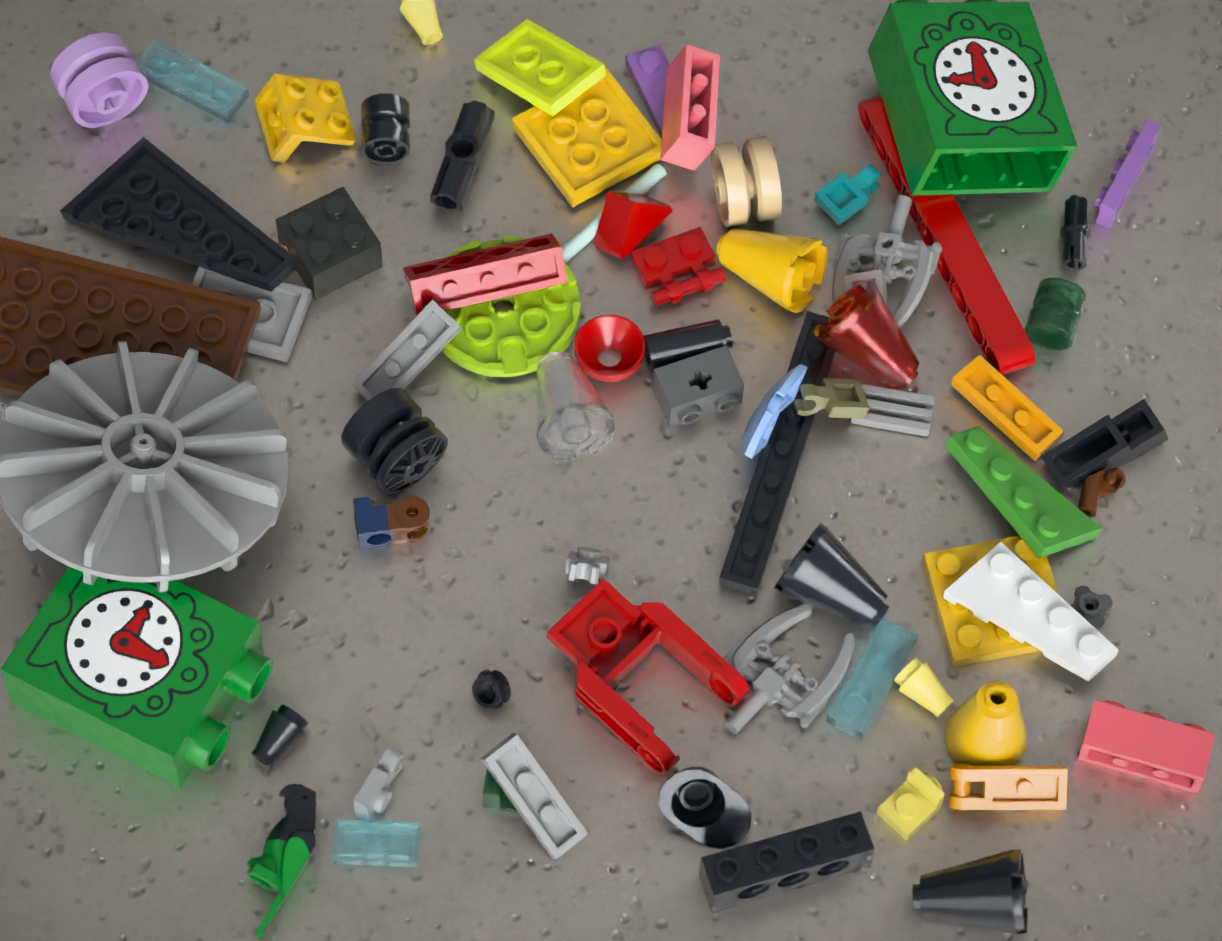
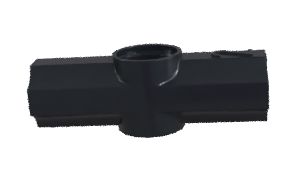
M472 100L469 103H463L453 134L446 141L445 156L430 195V202L438 206L440 210L452 213L456 210H462L472 179L479 172L480 157L495 118L494 110L490 109L483 102ZM459 155H467L468 157L462 158V157H457V156H459Z

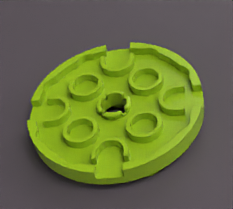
M502 236V240H490L481 243L480 239L459 247L447 257L516 242L526 238ZM564 261L568 283L445 311L461 326L462 330L444 347L442 352L457 365L474 373L491 377L526 375L552 363L570 345L579 326L581 301L573 272ZM507 300L514 305L513 311H499L496 313L493 305L497 301Z

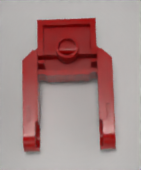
M604 578L547 631L546 638L575 664V698L645 764L663 776L680 761V756L677 755L675 757L672 750L654 733L655 728L613 690L652 652L655 644H660L725 704L735 707L750 692L749 685L743 676L663 602H643L641 605H632Z

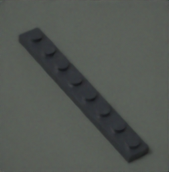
M807 311L787 373L802 364L808 368L801 385L814 384L820 386L822 379L828 378L843 331L844 321ZM800 389L795 399H803ZM793 402L779 413L768 443L761 450L719 577V585L758 595L816 413L808 416L798 415Z

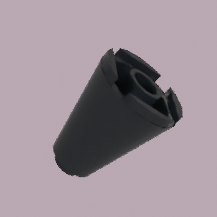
M821 522L793 558L788 570L784 571L774 586V589L781 594L862 628H865L869 623L877 626L889 609V606L884 603L888 595L835 535Z
M1021 849L1008 850L921 875L920 884H913L912 886L914 910L921 909L923 918L1012 934H1027L1028 907H1025L1027 884Z

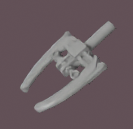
M900 195L897 197L887 233L879 232L877 240H872L871 235L864 233L856 237H851L849 232L842 234V240L835 259L837 265L833 278L832 302L835 319L844 321L843 330L849 326L844 275L882 269L885 272V280L888 284H891L892 280L898 277L906 279L908 284L896 310L885 324L887 334L892 336L909 319L918 306L931 274L935 272L939 255L942 251L940 243L935 242L932 246H926L922 240H914L915 244H907L902 238L912 199L907 196ZM860 256L873 257L875 260L874 263L865 265L861 264L859 258ZM901 261L913 262V266H906L904 269H899L897 265H900Z
M804 603L787 609L757 627L744 641L741 639L723 657L743 678L752 683V694L724 723L725 727L731 733L737 734L764 704L771 708L775 703H779L784 707L781 711L787 717H798L800 719V726L803 728L808 727L809 723L827 705L826 701L837 689L848 669L856 639L854 634L847 633L842 637L827 669L816 680L813 677L806 678L801 671L802 664L798 661L791 664V656L785 653L783 656L775 655L770 651L769 646L778 635L812 614V606ZM756 658L759 660L767 659L772 668L767 667L763 669L754 661ZM791 681L794 683L798 682L804 687V694L799 696L790 689L789 683Z

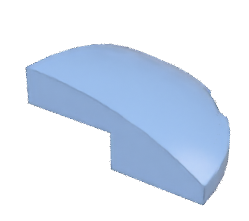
M800 364L791 369L763 397L753 412L743 434L742 446L746 456L752 459L767 445L779 413L794 401L808 367Z

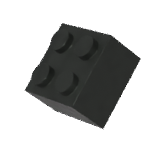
M343 186L275 219L278 242L286 246L288 252L296 258L299 265L296 271L307 288L311 289L315 300L383 267L381 243Z

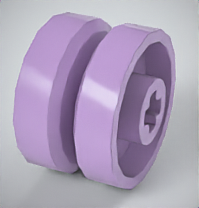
M114 33L90 34L73 42L55 59L50 71L52 83L59 95L65 99L66 107L74 121L83 127H102L123 119L139 106L148 90L146 76L140 66L133 61L132 53L125 41Z

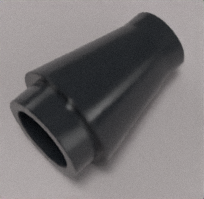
M281 704L277 711L272 710L251 755L265 766L271 768L284 753L306 734L303 730L308 725V722L297 712Z

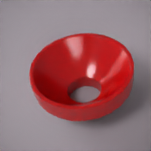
M601 315L588 320L579 329L574 341L575 356L578 365L588 376L599 381L617 382L632 376L639 369L645 355V339L639 327L631 320L618 315ZM611 350L617 352L621 360L615 366H605L600 363L598 356L604 351Z

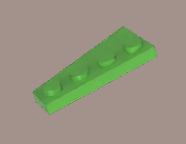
M980 426L949 436L945 447L1038 558L1097 538L1102 527Z

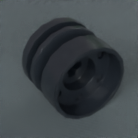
M390 388L367 401L353 414L341 435L342 445L358 463L367 466L368 475L375 479L377 485L387 494L400 493L422 480L435 468L444 456L448 446L447 436L435 427V423L427 416L422 417L421 407L402 388Z

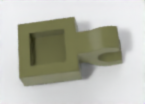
M823 378L820 386L803 384L799 388L803 399H795L793 402L797 414L801 416L812 415L821 409H825L829 418H865L869 410V405L859 379Z

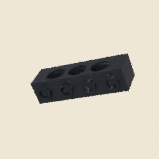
M860 811L701 857L699 877L711 912L714 913L871 867L875 848Z

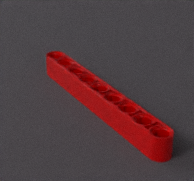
M881 95L860 101L858 103V112L862 125L899 196L904 195L912 199L909 215L924 244L932 246L933 243L939 242L942 247L936 267L983 357L1003 376L1033 366L1035 364L1033 346L952 194L911 195Z

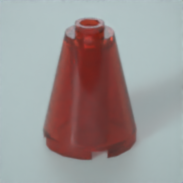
M866 281L867 288L865 289L858 284L840 296L826 310L831 317L825 325L818 321L813 333L820 342L890 388L898 386L904 388L911 384L918 376L919 372L916 369L919 366V360L879 289L871 281Z

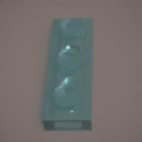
M153 40L136 62L148 82L227 123L231 121L249 97L247 87L156 40Z
M882 618L827 714L826 722L863 740L892 688L895 677L902 670L917 643L918 635Z

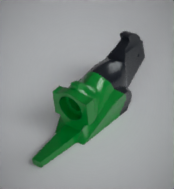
M289 784L279 792V797L285 798L283 807L286 815L270 831L265 841L262 855L251 858L247 862L249 870L246 874L250 881L270 892L278 894L254 934V937L257 939L261 938L314 855L316 846V792L301 784Z

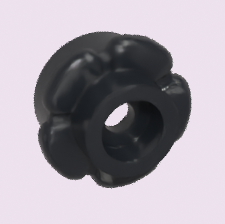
M486 669L480 672L474 681L472 693L476 702L482 707L500 708L503 706V702L509 701L511 688L506 676L498 670L491 672Z

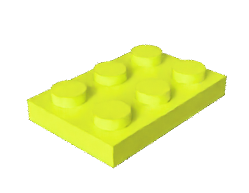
M529 19L524 20L474 58L475 67L478 72L551 116L557 114L606 76L604 63Z

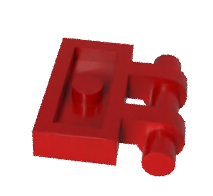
M701 226L630 252V260L645 290L657 285L661 287V289L650 292L651 300L655 307L667 302L670 305L681 302L683 300L682 297L698 291L701 293L714 290V285L727 281L722 267L710 271L707 269V267L715 265L716 256ZM690 273L692 275L691 278L680 282L674 280Z

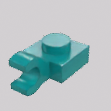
M871 164L862 169L852 179L842 172L815 192L814 201L840 226L868 205L867 195H870L880 187L877 179L881 177V174Z

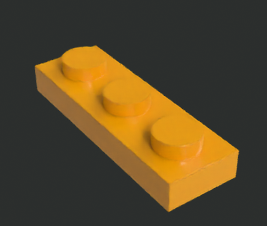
M980 354L952 377L951 386L1032 460L1036 461L1062 439L1064 430Z

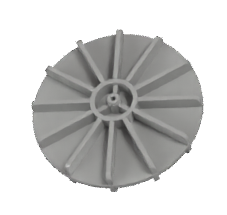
M120 341L117 342V353L84 359L70 365H66L62 360L57 359L50 364L49 375L35 383L17 401H11L5 410L4 421L0 427V501L12 523L23 534V544L30 551L40 549L53 559L82 571L84 583L93 585L97 577L125 582H156L158 592L168 591V581L203 574L218 567L225 571L235 568L237 557L250 549L270 527L276 524L286 496L289 479L287 440L285 433L280 430L269 410L256 397L257 386L252 381L246 380L239 383L230 376L199 363L198 350L189 348L184 358L161 353L129 352L127 342Z

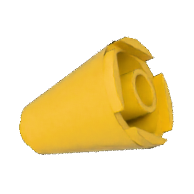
M732 229L728 233L723 234L718 241L716 249L719 261L723 266L787 311L796 314L804 311L813 301L814 296L809 295L814 284L821 286L828 258L827 247L820 245L823 242L816 238L743 229Z
M1001 681L987 682L951 714L946 725L945 744L949 756L955 763L957 761L960 764H970L973 766L1015 765L1022 758L1027 746V731L1017 694L1010 685Z

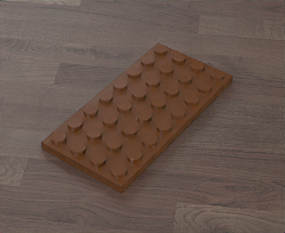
M0 237V392L21 397L35 383L49 375L50 364L57 359L62 360L66 365H70L84 359L117 353V342L120 341L127 342L129 352L161 353L184 358L189 348L198 350L199 363L210 366L237 381L248 344L261 312L260 302Z

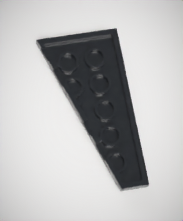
M144 137L60 210L65 220L269 292L277 288L299 267L294 256Z

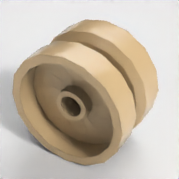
M761 136L747 139L743 145L742 154L732 141L715 144V148L711 151V170L716 202L725 227L745 225L750 217V209L759 222L779 219L782 211L781 186L777 162L769 138Z

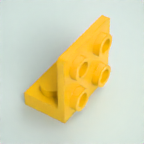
M274 73L254 99L272 161L285 162L301 141L352 146L357 140L338 81Z

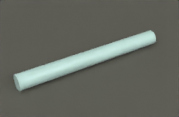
M656 163L623 193L644 195L666 175L665 169ZM602 211L562 246L565 263L596 237Z

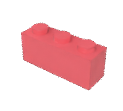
M686 44L667 67L660 160L695 171L715 148L720 55Z
M1094 700L1086 724L1078 760L1198 794L1205 779L1215 734L1206 732L1203 727L1196 724L1185 723L1182 725L1168 721L1162 715L1154 712L1140 713L1129 710L1116 701L1106 700L1101 702Z

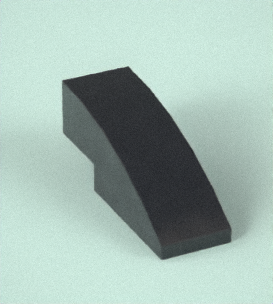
M1145 399L1112 419L1109 415L1103 417L1048 451L1041 458L1061 489L1064 490L1083 483L1086 477L1107 468H1118L1169 439L1165 429Z

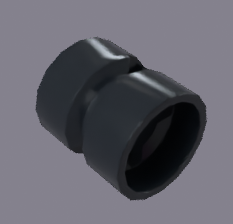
M380 93L366 98L361 106V124L363 128L361 131V154L365 159L378 164H394L405 160L410 154V134L407 132L410 127L409 102L405 98L391 93Z

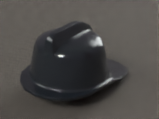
M691 766L681 771L676 770L664 782L659 791L658 804L662 814L693 839L708 847L723 849L734 846L745 838L751 828L752 813L748 802L712 770L701 766Z

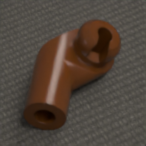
M1107 468L1086 477L1077 508L1088 517L1096 516L1099 499L1117 492L1124 486L1126 478L1123 471L1118 468Z

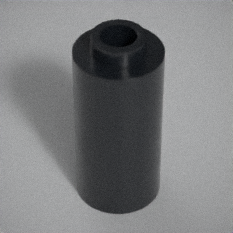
M719 319L643 335L645 339L644 356L650 373H653L656 368L726 345L728 349L733 348L730 328L728 325L722 326Z

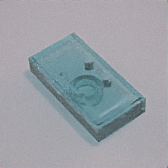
M336 820L334 864L418 868L420 823Z

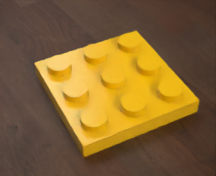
M605 68L606 76L554 116L534 106L511 118L514 131L572 208L660 160L662 139L607 68Z
M1020 535L924 553L922 561L952 668L1041 651L1027 642L1022 644L1009 636L1010 632L990 621L987 624L973 616V611L959 603L954 605L943 598L944 591L1000 542L1058 594L1047 556L1038 558Z

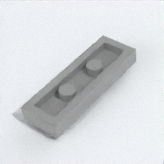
M432 300L351 385L367 401L390 388H402L404 390L462 330L461 326Z
M512 733L480 758L551 858L557 860L588 835V832L518 734Z

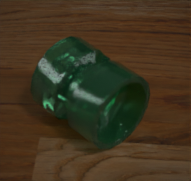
M1047 278L1039 282L1033 301V308L1030 310L1024 329L1029 340L1033 344L1048 350L1061 351L1071 347L1078 327V320L1081 317L1087 298L1085 291L1072 281L1062 278Z

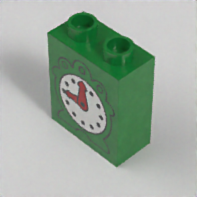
M898 0L895 3H890L867 51L911 195L1051 192L1078 145L1029 2H998L997 0L929 2L928 0Z
M68 566L0 668L10 700L15 705L181 789L195 766L205 771H210L217 764L226 749L231 734V728L222 722L237 698L251 704L259 697L270 677L273 660L264 656L259 621L177 580L168 581V591L158 592L156 582H125L97 577L95 583L89 585L83 582L82 571Z

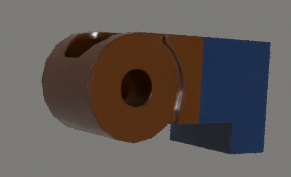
M409 496L396 504L376 506L370 505L369 497L353 498L354 520L359 550L416 542L423 539L429 531L430 509L428 504L419 497Z

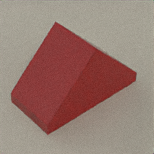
M608 191L594 240L595 247L623 260L673 212L671 206L643 194Z

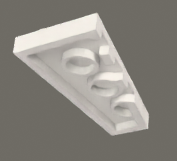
M1002 542L998 543L944 591L943 598L954 605L959 603L973 611V616L987 624L990 621L1010 632L1009 636L1022 644L1024 642L1029 643L1043 651L1042 655L1088 682L1117 656L1119 649Z

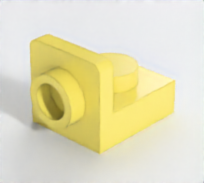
M913 767L908 772L907 780L878 807L877 814L907 841L941 809L944 798L942 786L930 773L925 772L923 774L917 767Z

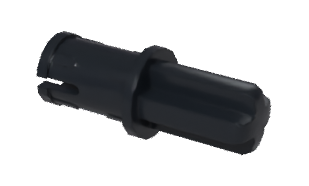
M1071 195L1069 199H1066L1064 227L1060 230V236L1064 239L1062 266L1072 271H1076V261L1078 262L1079 270L1086 268V242L1091 236L1090 229L1087 227L1088 202L1085 197H1079L1078 195Z

